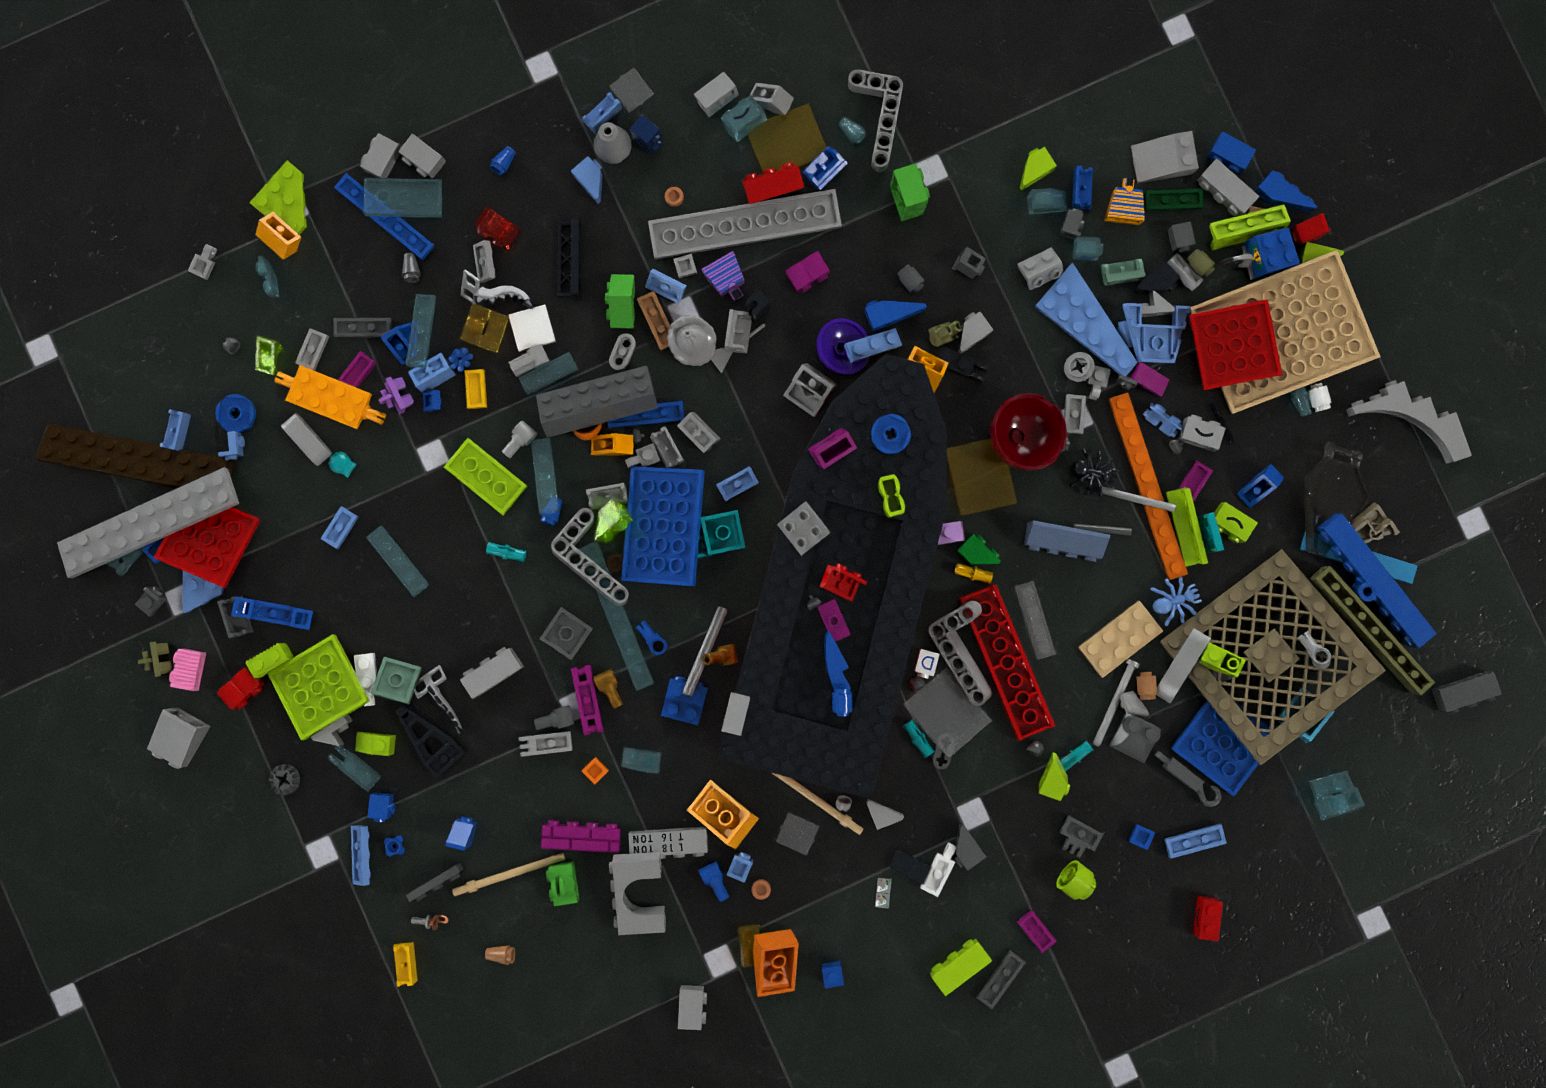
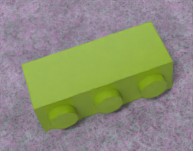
M972 939L968 940L963 944V948L960 951L952 952L947 956L948 960L942 964H936L931 969L930 975L945 996L992 962L977 939L973 941Z

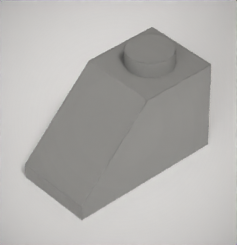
M756 83L748 97L750 102L772 113L786 115L794 99L781 86Z
M972 312L964 318L966 321L962 325L958 348L959 353L965 352L992 333L993 328L981 312L977 314Z

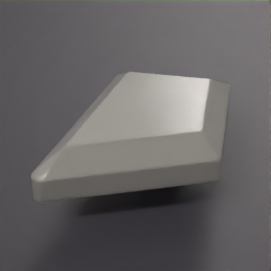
M1134 691L1118 695L1121 700L1120 706L1122 709H1125L1126 713L1144 717L1149 716L1148 710Z

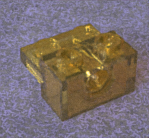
M473 303L470 306L459 340L497 353L509 316ZM486 322H488L485 334L483 336L482 332Z

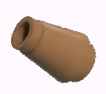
M510 945L487 948L485 959L509 965V963H513L515 960V948Z

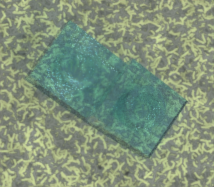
M258 256L256 272L259 276L266 279L263 282L264 292L271 298H279L278 282L272 265L263 256Z

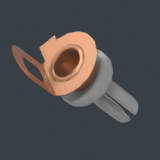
M428 915L426 918L412 917L411 924L425 925L426 929H430L432 926L433 930H437V923H448V918L444 915H435L433 918L431 915ZM439 917H444L445 921H440Z

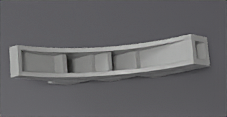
M1394 380L1386 383V388L1380 389V394L1369 397V402L1364 403L1363 400L1351 403L1352 407L1346 409L1348 417L1362 413H1384L1411 422L1432 439L1440 450L1446 464L1472 456L1457 413L1449 414L1446 411L1436 414L1431 397L1423 399L1422 396L1411 399L1404 381L1397 383Z

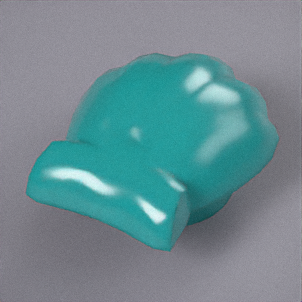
M342 451L331 455L328 462L329 468L333 472L343 474L347 478L357 465Z

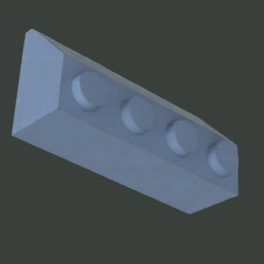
M1033 520L1027 523L1023 545L1028 546V550L1039 551L1041 548L1046 549L1049 554L1058 555L1059 552L1066 553V557L1077 558V556H1084L1086 561L1096 562V559L1103 558L1110 535Z

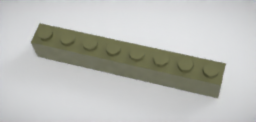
M1331 566L1321 567L1308 579L1412 695H1422L1435 683Z

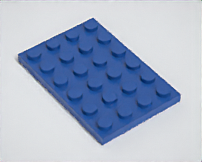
M631 466L621 581L695 586L704 470Z

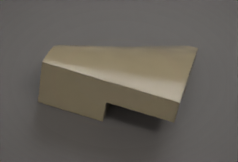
M1375 502L1349 522L1365 543H1369L1371 540L1383 539V536L1389 534L1397 535L1400 533L1393 521L1387 518L1379 504Z

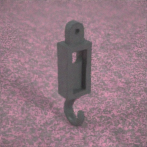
M1159 751L1155 753L1154 756L1163 762V768L1188 788L1197 792L1203 805L1213 807L1220 803L1221 793L1216 786H1211V790L1216 794L1215 799L1208 801L1203 791L1204 781L1175 758L1170 756L1167 758Z

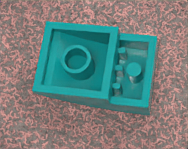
M738 510L701 517L698 558L746 548Z

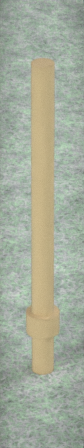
M772 773L839 820V824L845 828L849 827L858 835L862 833L863 828L853 822L850 816L842 814L794 779Z
M560 853L478 881H468L465 885L453 888V895L457 896L466 892L472 893L478 891V888L564 861L565 855Z

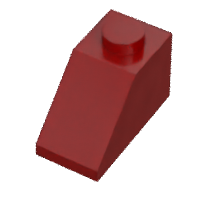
M1324 213L1295 225L1289 231L1297 248L1306 242L1311 243L1330 232Z

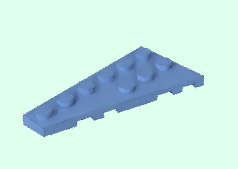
M1072 262L1036 304L1035 308L1119 375L1127 376L1138 362Z

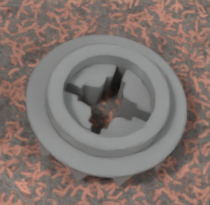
M1084 352L1072 354L1064 364L1066 376L1077 383L1092 377V373L1095 370L1094 360L1089 354ZM1077 361L1079 362V364L1084 366L1082 368L1083 373L1079 372L1078 370H1075L1078 365Z

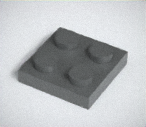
M561 607L540 637V640L570 660H573L594 628Z

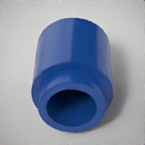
M848 686L834 687V692H832L833 712L837 713V716H848L853 711L852 692Z

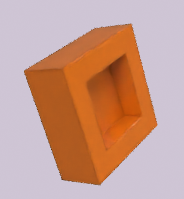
M597 757L582 770L594 784L609 771Z

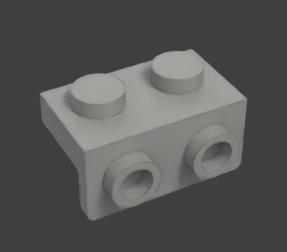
M1052 247L1017 264L1019 271L1027 281L1029 290L1040 287L1063 274L1062 261Z

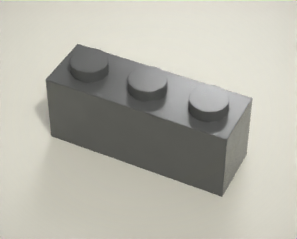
M1488 671L1432 689L1438 710L1447 712V714L1459 712V708L1464 706L1465 708L1475 707L1477 702L1493 701L1496 699L1495 696L1502 694L1495 672Z

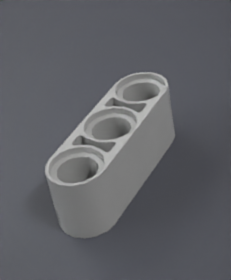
M294 413L281 425L284 431L316 466H319L333 454L297 413Z

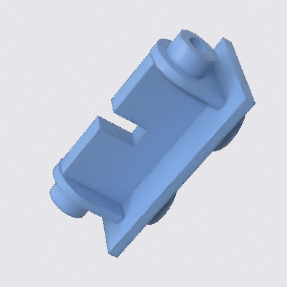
M1151 402V410L1146 409L1143 413L1145 419L1154 426L1161 421L1162 425L1159 429L1169 437L1172 436L1174 438L1177 435V428L1180 431L1182 430L1181 421L1174 415L1170 417L1166 414V409L1158 403L1154 405Z

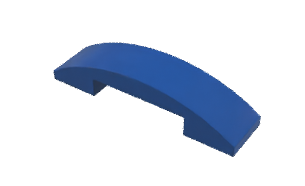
M235 597L231 616L310 630L313 611Z

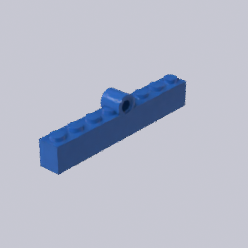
M1333 514L1317 528L1321 539L1329 543L1333 554L1344 562V568L1348 572H1352L1356 577V582L1352 585L1351 590L1361 601L1375 602L1379 606V612L1390 620V626L1402 635V641L1408 647L1420 648L1437 634L1343 514Z

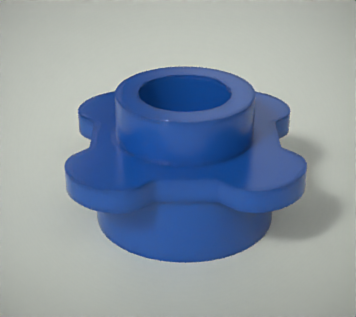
M398 835L396 838L387 837L384 840L387 856L402 855L405 852V848L402 845V836Z

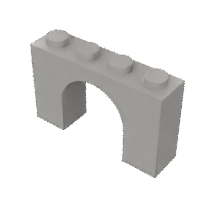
M660 852L616 854L613 856L612 862H609V873L613 874L614 879L611 880V892H615V898L612 899L613 910H616L617 916H614V928H618V935L665 932V906H636L628 900L625 894V888L635 880L661 878Z

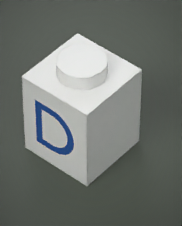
M919 649L913 671L918 672L917 676L927 679L929 675L934 676L940 654Z

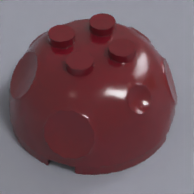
M1034 393L1019 394L1003 402L994 414L989 430L991 446L1003 463L1018 470L1033 471L1049 466L1058 459L1057 457L1062 449H1064L1067 440L1066 422L1059 408L1047 401L1044 396Z

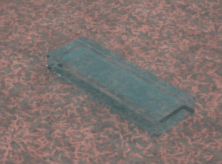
M570 352L519 377V380L526 394L530 395L579 369Z

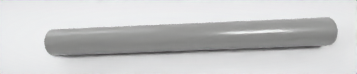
M1104 486L1102 488V494L1171 512H1174L1176 508L1175 504Z

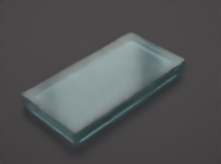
M364 178V216L442 218V179Z

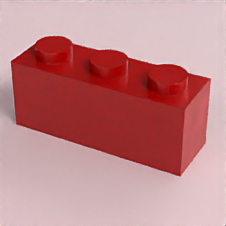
M793 162L784 163L782 168L776 170L774 167L763 170L764 173L756 175V173L748 174L745 176L746 179L742 180L749 204L804 188L799 166L796 163L793 164Z

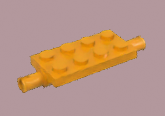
M301 365L295 377L280 371L277 373V376L283 378V380L275 377V383L290 388L285 401L355 429H358L362 420L366 419L382 425L384 420L377 418V416L384 419L386 417L385 413L374 410L369 406L371 393Z

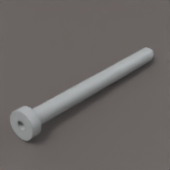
M1126 660L1127 668L1093 741V744L1096 746L1101 745L1120 703L1118 695L1124 693L1134 669L1140 665L1135 661Z

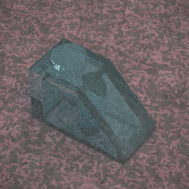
M1052 188L1030 190L1027 195L1029 214L1067 211L1065 191Z

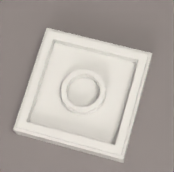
M546 305L509 314L519 352L526 351L539 344L543 346L556 342Z

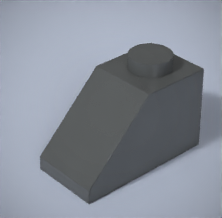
M959 824L955 844V854L957 857L954 859L961 868L965 866L968 871L985 859L986 855L964 824Z

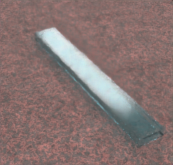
M598 542L580 548L583 554L611 576ZM587 568L590 576L595 574L593 568ZM602 580L599 585L602 588H608L610 582ZM596 590L636 691L654 684L624 606H616ZM618 592L615 593L614 597L617 600H621Z

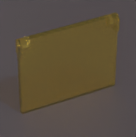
M809 103L787 111L786 115L779 114L745 128L763 173V170L774 167L775 170L782 168V164L787 162L796 163L799 167L812 162L826 148Z

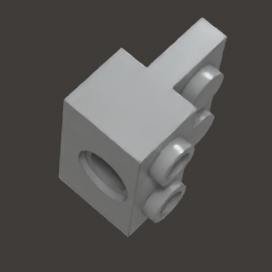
M808 363L801 365L783 396L813 417H816L838 384Z

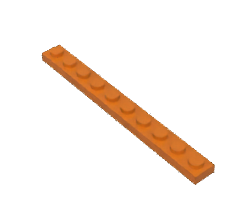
M1125 393L1109 398L1108 400L1140 496L1164 502L1129 394ZM1143 504L1168 580L1187 575L1188 572L1167 510Z

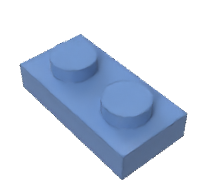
M655 269L650 271L645 285L646 288L678 304L682 300L687 286Z
M749 466L716 485L726 502L759 484Z
M341 506L321 539L339 549L359 516Z

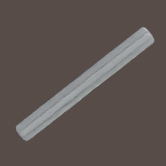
M718 607L683 689V694L687 696H693L705 667L702 657L704 654L711 652L725 619L727 609L723 607Z

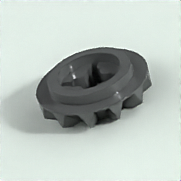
M289 764L276 766L270 772L268 780L270 788L276 794L288 795L293 793L300 784L299 772ZM285 774H287L286 780H288L289 783H284L283 785H281L282 780L279 779V776L283 777L285 776Z

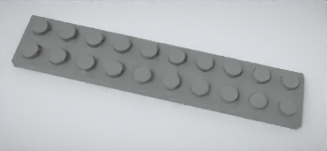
M835 189L648 221L655 260L842 227Z
M225 467L57 542L67 578H75L238 505L239 501L229 470Z

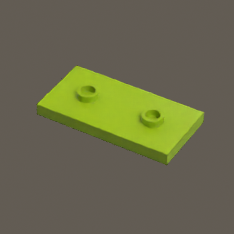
M469 438L464 441L444 466L446 470L503 516L527 488L525 483Z

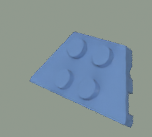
M183 571V613H189L200 605H204L224 594V588Z

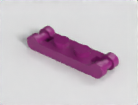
M591 664L585 665L583 668L573 667L571 671L584 735H591L592 732H604ZM586 675L587 680L580 682V676ZM595 718V724L589 725L588 720Z

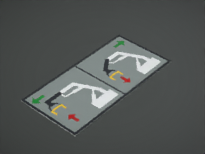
M877 877L874 908L889 909L892 886L891 878Z

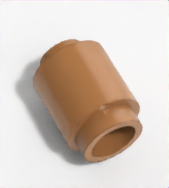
M1140 672V676H1136L1137 693L1140 695V700L1156 699V675H1152V672Z

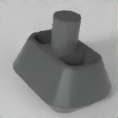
M634 428L631 431L633 443L635 444L641 441V437H645V434H640L638 429Z
M1171 440L1169 442L1173 453L1179 454L1182 451V441Z
M812 595L809 596L810 600L807 601V609L812 610L821 605L820 599L817 597L813 598Z

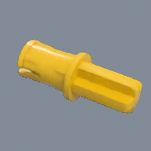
M957 563L954 568L955 574L969 577L971 581L979 580L990 584L993 578V572L979 569L977 566L970 567Z

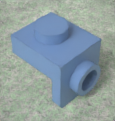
M236 431L227 432L229 451L218 452V455L225 458L226 461L230 459L237 460V457L243 456L244 437Z
M740 852V854L735 853L727 876L745 883L753 864V859H750L751 855Z

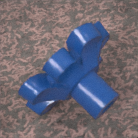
M464 347L461 350H453L452 355L449 356L451 369L457 367V370L462 372L464 370L463 366H470L471 363L468 360L473 359V355L468 353V349Z

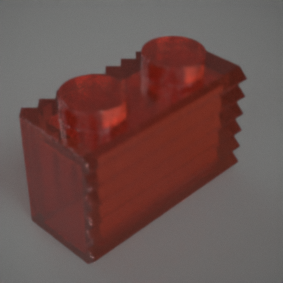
M487 206L474 224L476 229H478L476 232L485 239L487 236L492 238V243L501 249L503 246L509 249L518 233H520L517 225Z

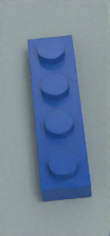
M683 401L657 403V409L608 421V428L682 421L684 419Z

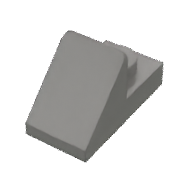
M1155 291L1149 293L1150 306L1148 303H1142V317L1170 315L1175 311L1174 307Z
M349 715L343 716L311 736L314 741L342 746L344 743L338 733L348 729V724L352 722V719Z

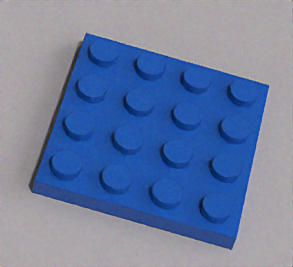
M1208 701L1204 703L1170 748L1233 797L1258 765V762ZM1235 701L1239 708L1243 710V706H1241L1238 702ZM1248 717L1255 726L1256 718ZM1260 720L1259 728L1269 730V726ZM1260 732L1263 735V737L1269 734Z

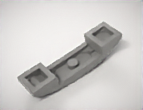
M1195 628L1192 630L1159 683L1157 694L1155 695L1168 703L1172 702L1210 641V637Z

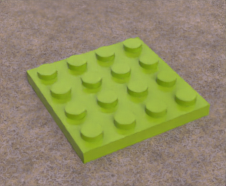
M334 634L267 673L301 740L308 739L343 716L370 702L346 653Z

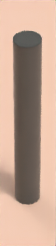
M1076 523L1073 525V528L1098 533L1129 536L1132 534V528Z

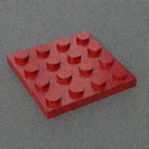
M1268 299L1189 315L1203 390L1282 375Z
M231 507L164 537L154 558L226 589L261 520Z

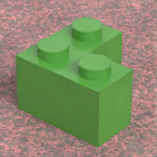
M611 274V280L607 282L605 304H609V309L606 310V319L610 320L611 328H634V275Z

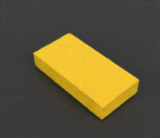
M464 370L467 409L487 408L485 370Z

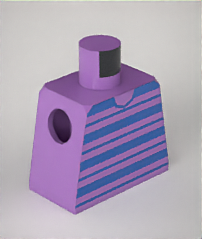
M733 251L702 269L704 277L721 296L729 293L734 301L743 297L739 286L745 282Z

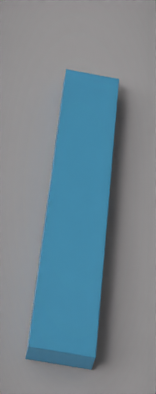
M1305 532L1300 550L1344 563L1341 558L1333 554L1330 544L1324 542L1318 534ZM1373 552L1393 579L1413 584L1417 565Z

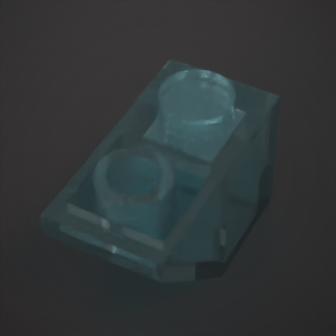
M624 747L621 767L658 774L660 772L662 752Z

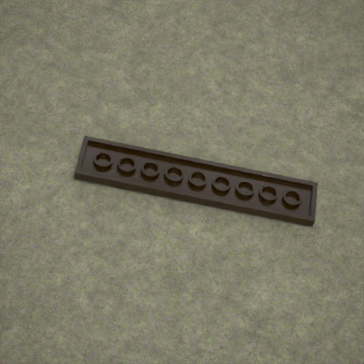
M47 424L35 457L36 460L174 488L184 486L224 467L229 470L232 477L236 464L233 459L226 461L222 457L181 449L177 451L160 447V445L53 424Z

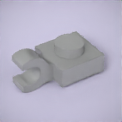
M206 244L201 256L195 254L188 271L208 280L215 265V262L211 261V259L215 256L217 249Z
M1095 366L1092 377L1088 378L1086 384L1092 386L1089 399H1099L1101 388H1107L1111 369Z
M653 443L637 449L636 453L638 456L625 460L628 468L641 464L642 467H648L661 462Z

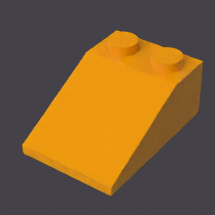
M712 780L707 783L687 809L690 814L734 849L738 847L759 819Z

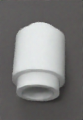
M1322 383L1310 386L1311 390H1308V395L1315 412L1331 408L1330 403L1332 402L1327 385L1323 386Z

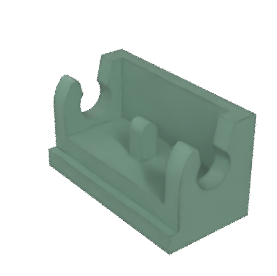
M1142 259L1101 265L1104 286L1141 281L1145 277Z

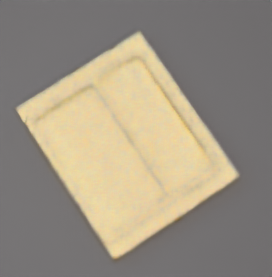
M991 439L947 448V461L961 516L1017 503L1009 466L999 458L991 446Z

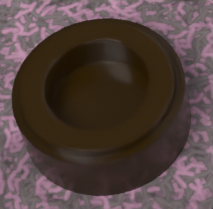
M617 553L611 554L606 561L607 568L614 573L621 572L623 556Z

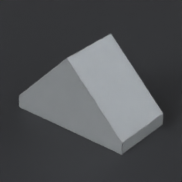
M870 799L866 801L877 830L899 822L904 818V815Z

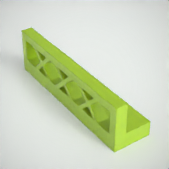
M1285 205L1210 223L1209 228L1213 236L1210 245L1211 249L1216 250L1243 243L1257 235L1287 228L1291 220Z
M1184 487L1166 492L1168 503L1176 505L1175 511L1171 512L1185 566L1198 563L1202 565L1207 564L1208 560L1190 488Z

